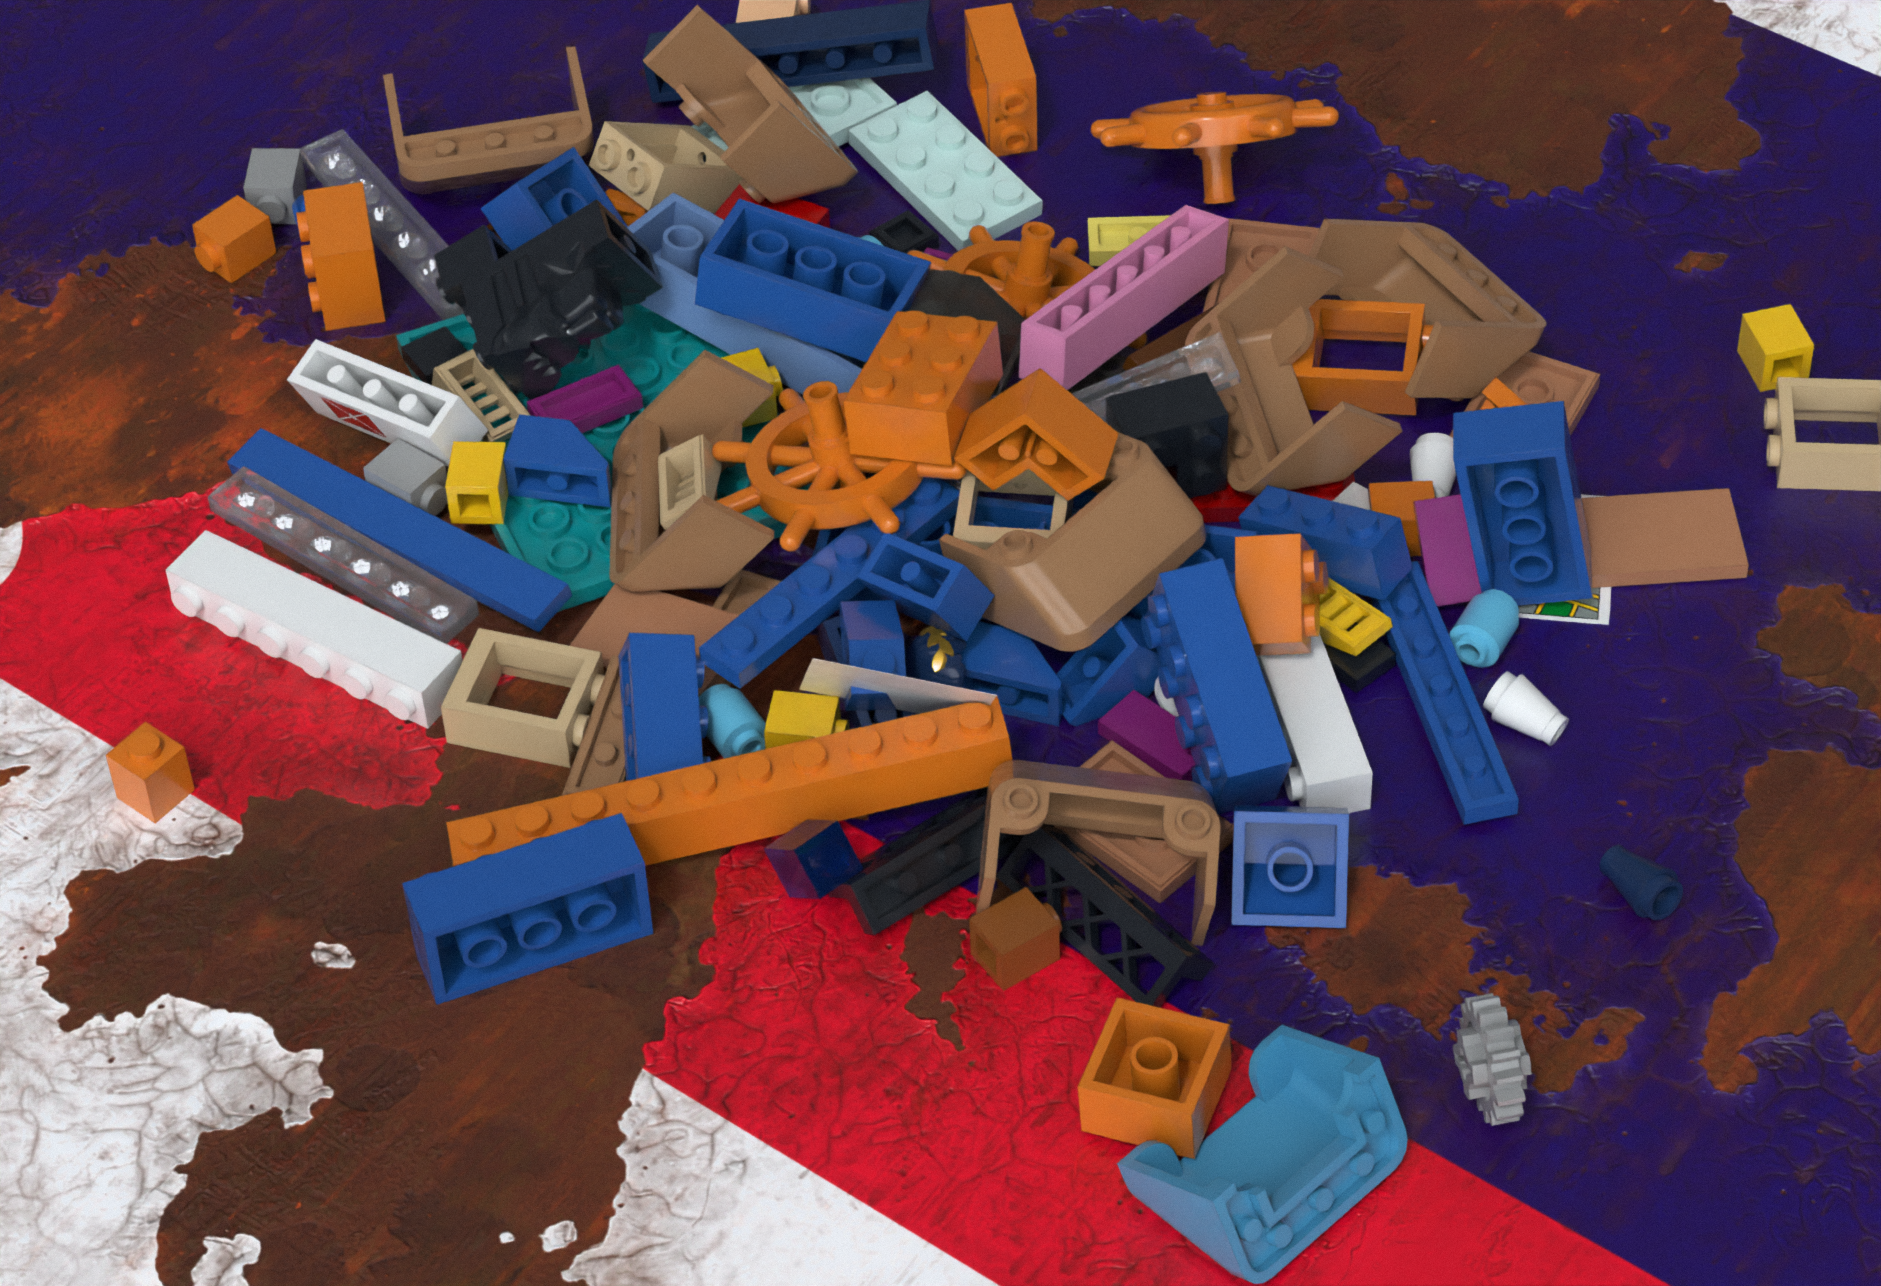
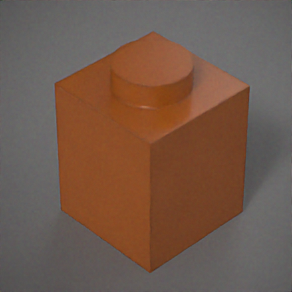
M1027 887L969 918L971 955L1003 991L1060 959V933L1062 932L1060 918L1050 904H1041Z

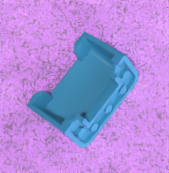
M1284 1025L1279 1026L1256 1047L1251 1056L1248 1072L1256 1096L1201 1142L1195 1159L1183 1157L1179 1161L1176 1153L1170 1146L1157 1140H1149L1138 1145L1117 1163L1124 1182L1133 1196L1230 1274L1253 1284L1264 1283L1273 1278L1390 1175L1402 1162L1408 1141L1405 1125L1378 1057Z

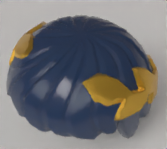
M932 626L923 629L920 635L910 641L905 647L906 677L962 688L965 665L961 662L962 656L959 653L967 647L964 640H955V636Z

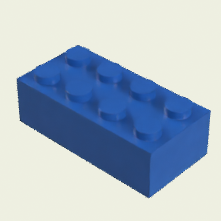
M738 199L700 255L695 305L764 327L769 331L779 332L811 343L817 347L826 348L859 359L866 363L897 311L923 312L931 262Z
M1564 401L1453 413V461L1481 593L1490 589L1503 591L1510 595L1518 606L1593 598L1591 547Z
M1223 558L1160 573L1153 594L1148 596V609L1146 615L1141 618V626L1148 648L1157 649L1162 666L1158 667V678L1162 693L1166 699L1173 698L1179 715L1175 717V730L1178 741L1183 749L1190 748L1196 767L1192 768V781L1203 786L1209 792L1217 814L1234 811V805H1257L1276 800L1292 764V758Z
M622 813L601 820H592L573 829L548 837L536 838L529 843L495 854L483 855L473 861L439 872L427 873L420 878L402 883L416 956L436 1005L654 934L645 863Z

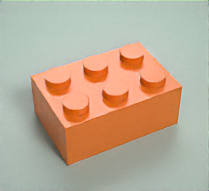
M897 311L843 400L850 454L952 466L955 462L954 456L970 413L989 401L1003 376L997 322L976 320L970 316L948 317L929 315L921 311Z

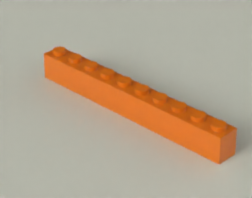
M996 696L991 705L964 703L446 822L453 866L473 861L483 855L495 854L529 843L536 838L548 837L582 826L592 820H601L622 813L641 853L645 866L988 787L994 769L1000 764L1013 759L1008 731L998 696Z

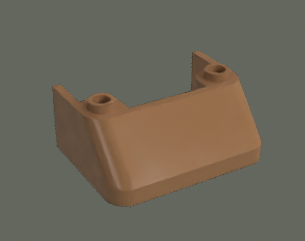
M698 4L643 59V62L674 88L684 100L679 105L680 110L698 127L706 122L729 147L720 158L743 178L739 182L740 185L758 203L761 204L767 198L770 202L776 204L842 187L859 172L791 89L767 65Z
M576 47L566 48L574 111L403 136L393 73L383 75L402 186L414 193L430 194L444 190L523 179L572 147H575L587 165L593 155L594 136Z
M1324 219L1309 253L1310 257L1341 269L1344 278L1324 295H1338L1343 300L1425 304L1426 325H1434L1405 390V393L1411 398H1447L1452 401H1462L1464 398L1477 396L1495 377L1498 378L1538 344L1546 326L1545 319L1451 235L1429 224Z
M1286 246L1198 321L1190 330L1184 346V354L1191 375L1206 372L1228 412V482L1233 489L1251 496H1258L1267 485L1290 491L1342 481L1402 432L1400 423L1341 401L1318 422L1313 424L1292 364L1307 351L1313 341L1314 322L1309 307L1341 281L1344 275L1341 269Z
M704 350L626 427L618 439L613 453L609 571L610 580L613 583L631 592L720 588L727 582H733L740 574L742 568L774 539V530L717 502V489L714 500L702 495L681 517L665 530L660 524L658 456L698 435L703 434L712 446L718 441L744 442L742 440V423L773 394V385ZM721 462V463H722L721 473H722L727 467H728V468H731V467H733L736 463H732V462Z
M1119 433L1104 479L1090 487L1091 491L1099 494L1048 538L1024 530H1013L1004 534L987 550L947 533L939 539L944 557L965 565L995 595L984 612L983 618L1057 650L1070 652L1084 649L1097 641L1154 590L1160 573L1176 570L1205 543L1206 530L1202 514L1146 443Z
M1023 760L1006 761L994 769L987 790L975 915L990 906L996 879L1000 833L1025 835L1038 830L1043 824L1162 838L1174 851L1183 855L1197 857L1191 943L1193 945H1203L1216 904L1220 843V820L1213 799L1203 786L1186 780Z

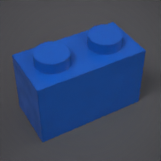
M884 533L857 576L880 600H894L898 612L934 628L941 629L964 641L968 640L995 596L965 565L890 533Z

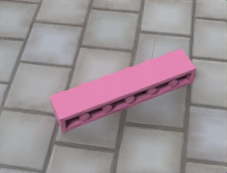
M1185 205L1021 323L1019 378L1024 379L1041 368L1066 390H1069L1224 274L1229 219Z

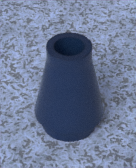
M1622 845L1611 847L1603 855L1599 865L1600 871L1611 880L1639 917L1661 920L1669 916L1677 908L1682 899L1683 886L1678 881L1674 870L1630 852Z

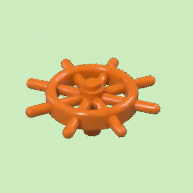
M1206 92L1197 94V98L1168 101L1137 108L1131 113L1129 118L1096 120L1092 123L1090 130L1092 136L1100 139L1101 143L1106 147L1131 145L1137 148L1148 149L1193 148L1194 155H1199V159L1202 160L1203 202L1205 204H1217L1235 201L1231 157H1233V152L1238 151L1237 144L1293 135L1299 131L1298 128L1333 126L1337 123L1339 114L1334 107H1324V104L1318 99L1295 102L1293 98L1285 95H1226V92Z
M1036 221L1027 222L1022 226L1021 241H995L984 226L976 225L969 231V239L973 245L959 250L948 261L917 250H911L907 253L930 261L929 276L941 280L939 296L925 299L923 310L925 314L948 317L970 316L976 320L997 322L1001 354L1020 358L1021 323L1095 269L1075 257L1078 251V243L1071 237L1062 239L1055 248H1052L1051 244L1055 235L1054 229L1048 224ZM967 290H970V291H973V292H976V293H975V294H969V293L967 292ZM1143 333L1127 346L1134 349L1144 347L1147 343L1146 333Z
M820 381L808 386L803 392L804 400L794 389L788 388L783 390L779 395V403L785 412L764 426L752 443L718 441L712 447V455L717 461L745 463L751 485L721 498L717 502L739 513L760 506L769 516L781 523L787 524L780 537V545L788 552L796 551L801 546L810 529L844 528L872 520L882 533L894 534L900 527V521L892 509L904 502L918 488L924 477L959 480L966 475L967 469L956 460L952 466L850 454L843 403L848 392L838 393L837 386L829 381ZM809 443V447H802L803 444ZM778 466L793 467L774 476ZM866 473H875L874 476L868 479L865 477ZM812 483L808 490L799 489Z

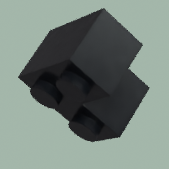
M1206 372L1106 397V423L1115 431L1146 443L1189 499L1227 489L1228 412Z

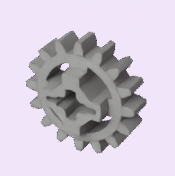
M1493 993L1465 998V1003H1462L1460 1006L1463 1017L1459 1018L1461 1029L1457 1030L1458 1041L1457 1044H1453L1455 1064L1462 1078L1464 1094L1469 1100L1477 1099L1478 1110L1483 1111L1485 1122L1491 1123V1126L1519 1121V1116L1524 1115L1522 1102H1525L1523 1089H1527L1526 1078L1527 1075L1532 1074L1530 1056L1526 1052L1520 1025L1515 1019L1508 1020L1506 1007H1501L1498 995L1494 996Z

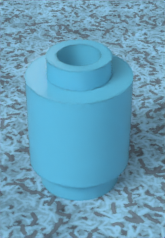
M1490 589L1471 599L1449 633L1457 655L1462 662L1483 668L1493 665L1498 660L1519 625V608L1510 595L1500 590Z
M717 684L708 688L700 695L699 705L706 706L708 711V730L706 736L724 759L765 749L764 729L766 722L740 690L731 688L727 684Z

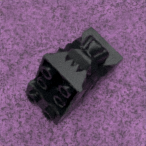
M597 199L514 250L510 249L485 225H482L434 255L439 277L436 278L437 288L446 302L450 305L456 303L463 309L467 321L475 332L477 342L473 344V349L478 360L486 369L491 370L494 368L500 373L514 393L520 394L522 392L530 400L551 392L562 375L560 368L574 361L579 353V349H590L592 339L611 333L623 325V306L640 304L646 300V297L663 288L651 250Z

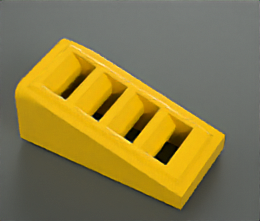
M1328 577V593L1320 595L1321 639L1327 645L1357 656L1393 627L1391 618ZM1355 622L1358 623V625H1356V626H1355L1353 629H1351L1349 632L1346 631V630H1347L1350 626H1352Z

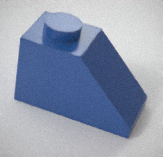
M519 414L503 458L508 494L510 496L611 507L612 488L609 463L570 420Z
M840 601L842 664L906 677L904 637L895 601ZM851 686L844 698L845 711L896 709L888 694Z
M1124 615L1092 645L1076 651L1056 674L1062 682V714L1070 725L1079 726L1104 716L1133 690L1146 698L1154 691L1155 681L1158 678V667L1162 666L1157 649H1149L1145 642L1141 620Z
M979 621L968 640L965 641L967 647L959 653L962 656L961 662L965 665L962 688L997 695L1002 714L1059 727L1062 720V682L1031 638L1002 625Z

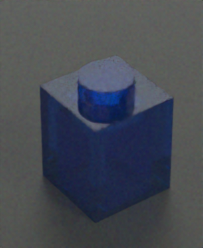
M807 819L764 848L789 897L821 899L863 870L838 820Z

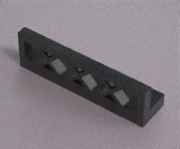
M988 787L977 789L823 881L822 883L829 897L848 899L864 933L876 935L980 872ZM1000 833L997 861L1013 852L1024 835Z
M1043 824L1038 830L1025 834L996 875L1014 893L1027 887L1041 904H1050L1060 918L1062 924V932L1060 934L1136 1002L1160 1008L1181 977L1202 981L1214 964L1211 959L1061 829ZM1036 853L1045 863L1046 884L1030 887L1019 877V874L1033 854ZM1059 874H1060L1062 877H1064V878L1066 879V881H1061V882H1060V881H1059ZM1077 889L1082 893L1084 918L1067 920L1062 916L1060 891ZM1047 894V901L1040 895ZM1097 907H1098L1104 914H1102V915H1097ZM1115 922L1120 927L1122 952L1105 954L1099 945L1098 925ZM1084 927L1085 935L1081 933L1077 928ZM1135 941L1143 948L1136 949ZM1153 956L1165 969L1148 992L1138 983L1136 959ZM1123 961V969L1115 962Z

